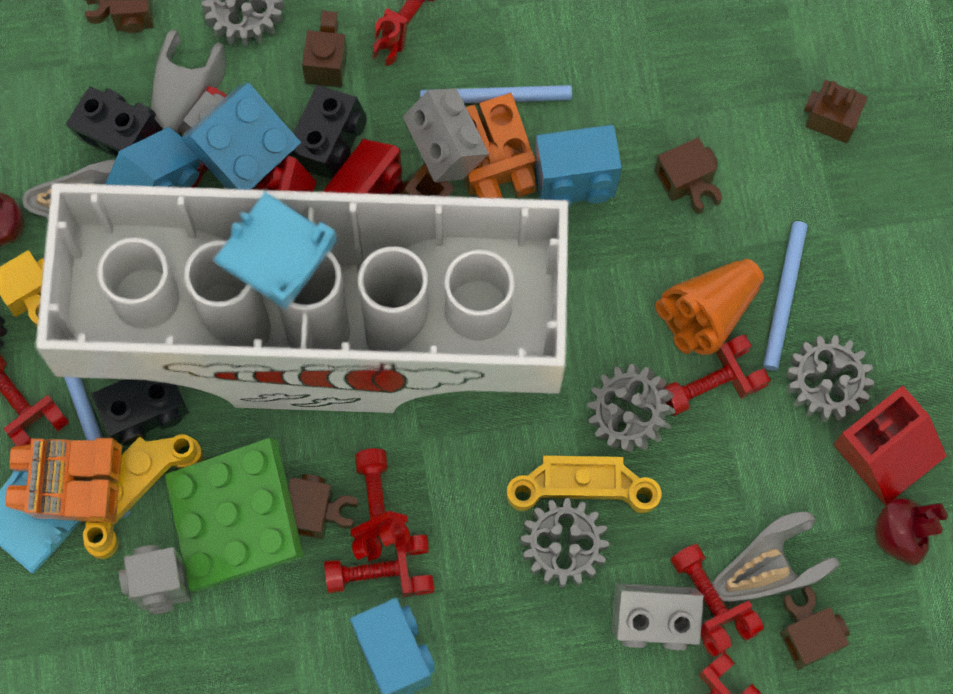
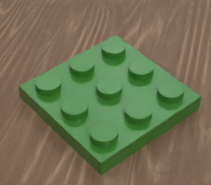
M267 438L165 474L189 591L198 592L304 557L277 439Z

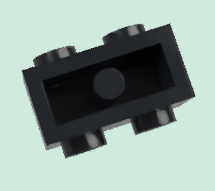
M316 85L293 132L301 143L288 156L296 158L308 172L333 179L350 157L351 148L356 137L363 133L366 126L367 114L358 98Z
M91 86L88 87L65 124L80 141L114 157H117L120 150L163 130L154 119L156 113L149 107L138 102L135 106L126 103V100L120 94L106 88L102 92Z
M122 379L91 393L109 437L125 446L133 444L139 437L143 439L146 436V432L159 426L161 429L173 427L183 420L182 416L189 414L177 384L141 379Z

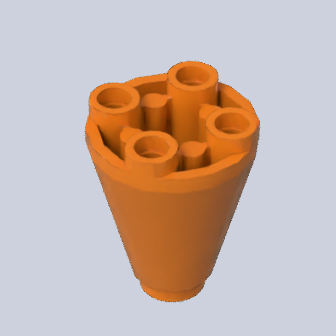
M750 259L734 261L668 288L655 303V310L665 320L667 326L674 334V343L681 352L690 354L694 351L698 354L710 355L722 347L759 292L760 285L764 282V275L760 267Z

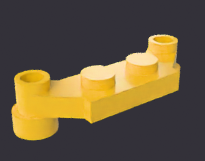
M179 434L174 438L146 442L139 437L121 455L119 482H112L119 487L116 523L171 466L181 469L203 460V450L197 440L185 434ZM182 447H190L186 453H178ZM86 522L83 532V543L85 549L94 558L107 559L117 551L119 540L113 531L115 523ZM103 534L100 542L93 543L96 535Z
M543 455L542 465L528 476L520 475L510 481L506 495L509 504L517 511L531 509L542 498L623 500L635 512L646 513L657 507L661 500L662 492L655 480L647 477L639 478L624 466L623 457ZM518 492H525L529 495V499L521 501L515 495ZM637 495H646L649 498V502H640L637 499Z

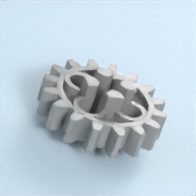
M205 0L201 2L203 13L206 14L204 17L207 26L213 27L217 38L226 33L227 41L230 45L235 42L236 38H241L243 46H248L249 38L254 37L259 43L263 42L261 33L266 31L273 35L275 29L272 22L282 23L283 18L280 10L285 9L284 0H249V3L245 2V0H225V3L220 0ZM237 8H241L243 20L239 24H235L239 20ZM261 8L266 9L264 13L259 14L260 12H262Z
M836 335L832 337L829 344L825 343L822 336H817L814 341V348L805 342L800 348L801 354L794 353L790 362L795 367L788 368L785 377L794 381L787 387V392L798 393L799 396L794 405L797 407L805 403L808 406L806 416L810 417L815 411L820 412L821 422H826L830 414L834 413L835 418L839 422L845 418L846 410L854 416L860 410L858 403L865 404L870 398L869 394L864 390H870L874 385V380L865 378V376L871 372L873 367L869 364L862 365L861 360L866 354L864 351L857 352L856 354L851 351L853 341H848L843 347L839 345V339ZM824 355L830 360L828 370L827 364L822 360L819 362L818 356ZM844 369L851 370L854 374V379H850L851 377L848 375H842L834 386L830 379H824L816 388H810L805 384L806 378H810L809 380L813 383L818 382L826 371L829 378H836ZM831 388L834 395L837 397L840 395L841 402H834L830 399L829 393Z
M630 364L626 373L622 368L616 366L614 367V378L611 379L603 374L601 376V380L604 383L603 388H592L591 391L598 396L597 401L587 403V407L596 411V415L588 420L590 424L600 426L595 435L603 440L608 438L607 445L615 449L621 445L623 450L632 452L636 443L639 448L647 450V439L652 438L660 442L662 439L657 431L660 428H671V425L664 419L666 415L675 413L674 408L666 405V402L674 397L673 393L667 389L662 390L667 382L660 376L654 378L655 372L645 367L640 372L638 366ZM644 384V392L636 394V388ZM616 394L617 397L627 403L636 405L648 413L652 412V418L646 422V420L636 414L626 411L616 404H610V399ZM625 422L627 424L626 428L622 432H618V424Z
M565 498L563 506L557 508L556 503L550 500L548 501V512L545 513L538 507L534 510L533 514L537 522L526 520L524 528L531 535L521 536L520 544L529 546L530 549L523 553L522 558L523 561L534 560L535 563L531 567L530 572L534 575L542 570L545 573L544 584H548L554 577L558 578L559 588H564L567 579L572 578L576 586H580L582 583L581 574L584 573L591 579L595 577L596 571L592 564L603 566L606 558L599 554L598 551H605L609 548V542L600 540V537L606 533L607 527H596L594 523L599 514L596 511L587 516L584 513L586 503L581 502L577 509L571 508L570 498ZM562 517H567L573 522V526L570 527L568 541L574 544L570 545L567 554V560L571 563V566L563 570L556 564V560L559 559L561 553V545L559 543H552L548 548H543L538 545L537 539L540 536H548L551 542H558L562 533V526L558 521ZM586 538L592 543V548L584 551L576 543L580 539Z

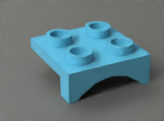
M264 192L248 215L244 212L240 214L242 222L240 224L234 222L232 225V235L214 258V262L286 310L337 242L336 233L322 222L319 225L314 224L278 199Z
M13 471L10 478L0 489V546L29 572L34 574L81 521L36 519L24 512L6 507L5 500L8 486H27L28 472Z

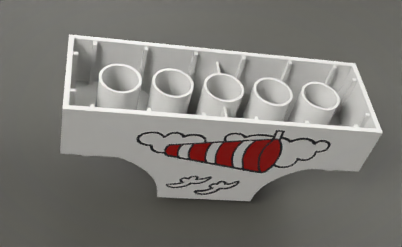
M52 183L36 349L56 377L141 379L177 384L222 397L229 401L234 408L394 413L395 409L404 402L440 393L497 391L559 394L565 369L568 201ZM264 192L278 199L314 224L319 225L322 222L336 233L337 242L286 310L214 262V258L231 237L234 222L240 224L242 222L240 214L244 212L248 215Z

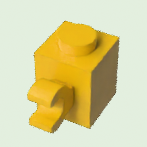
M27 250L0 266V296L14 317L28 310L30 319L38 327L45 260L41 258L36 261L31 252Z

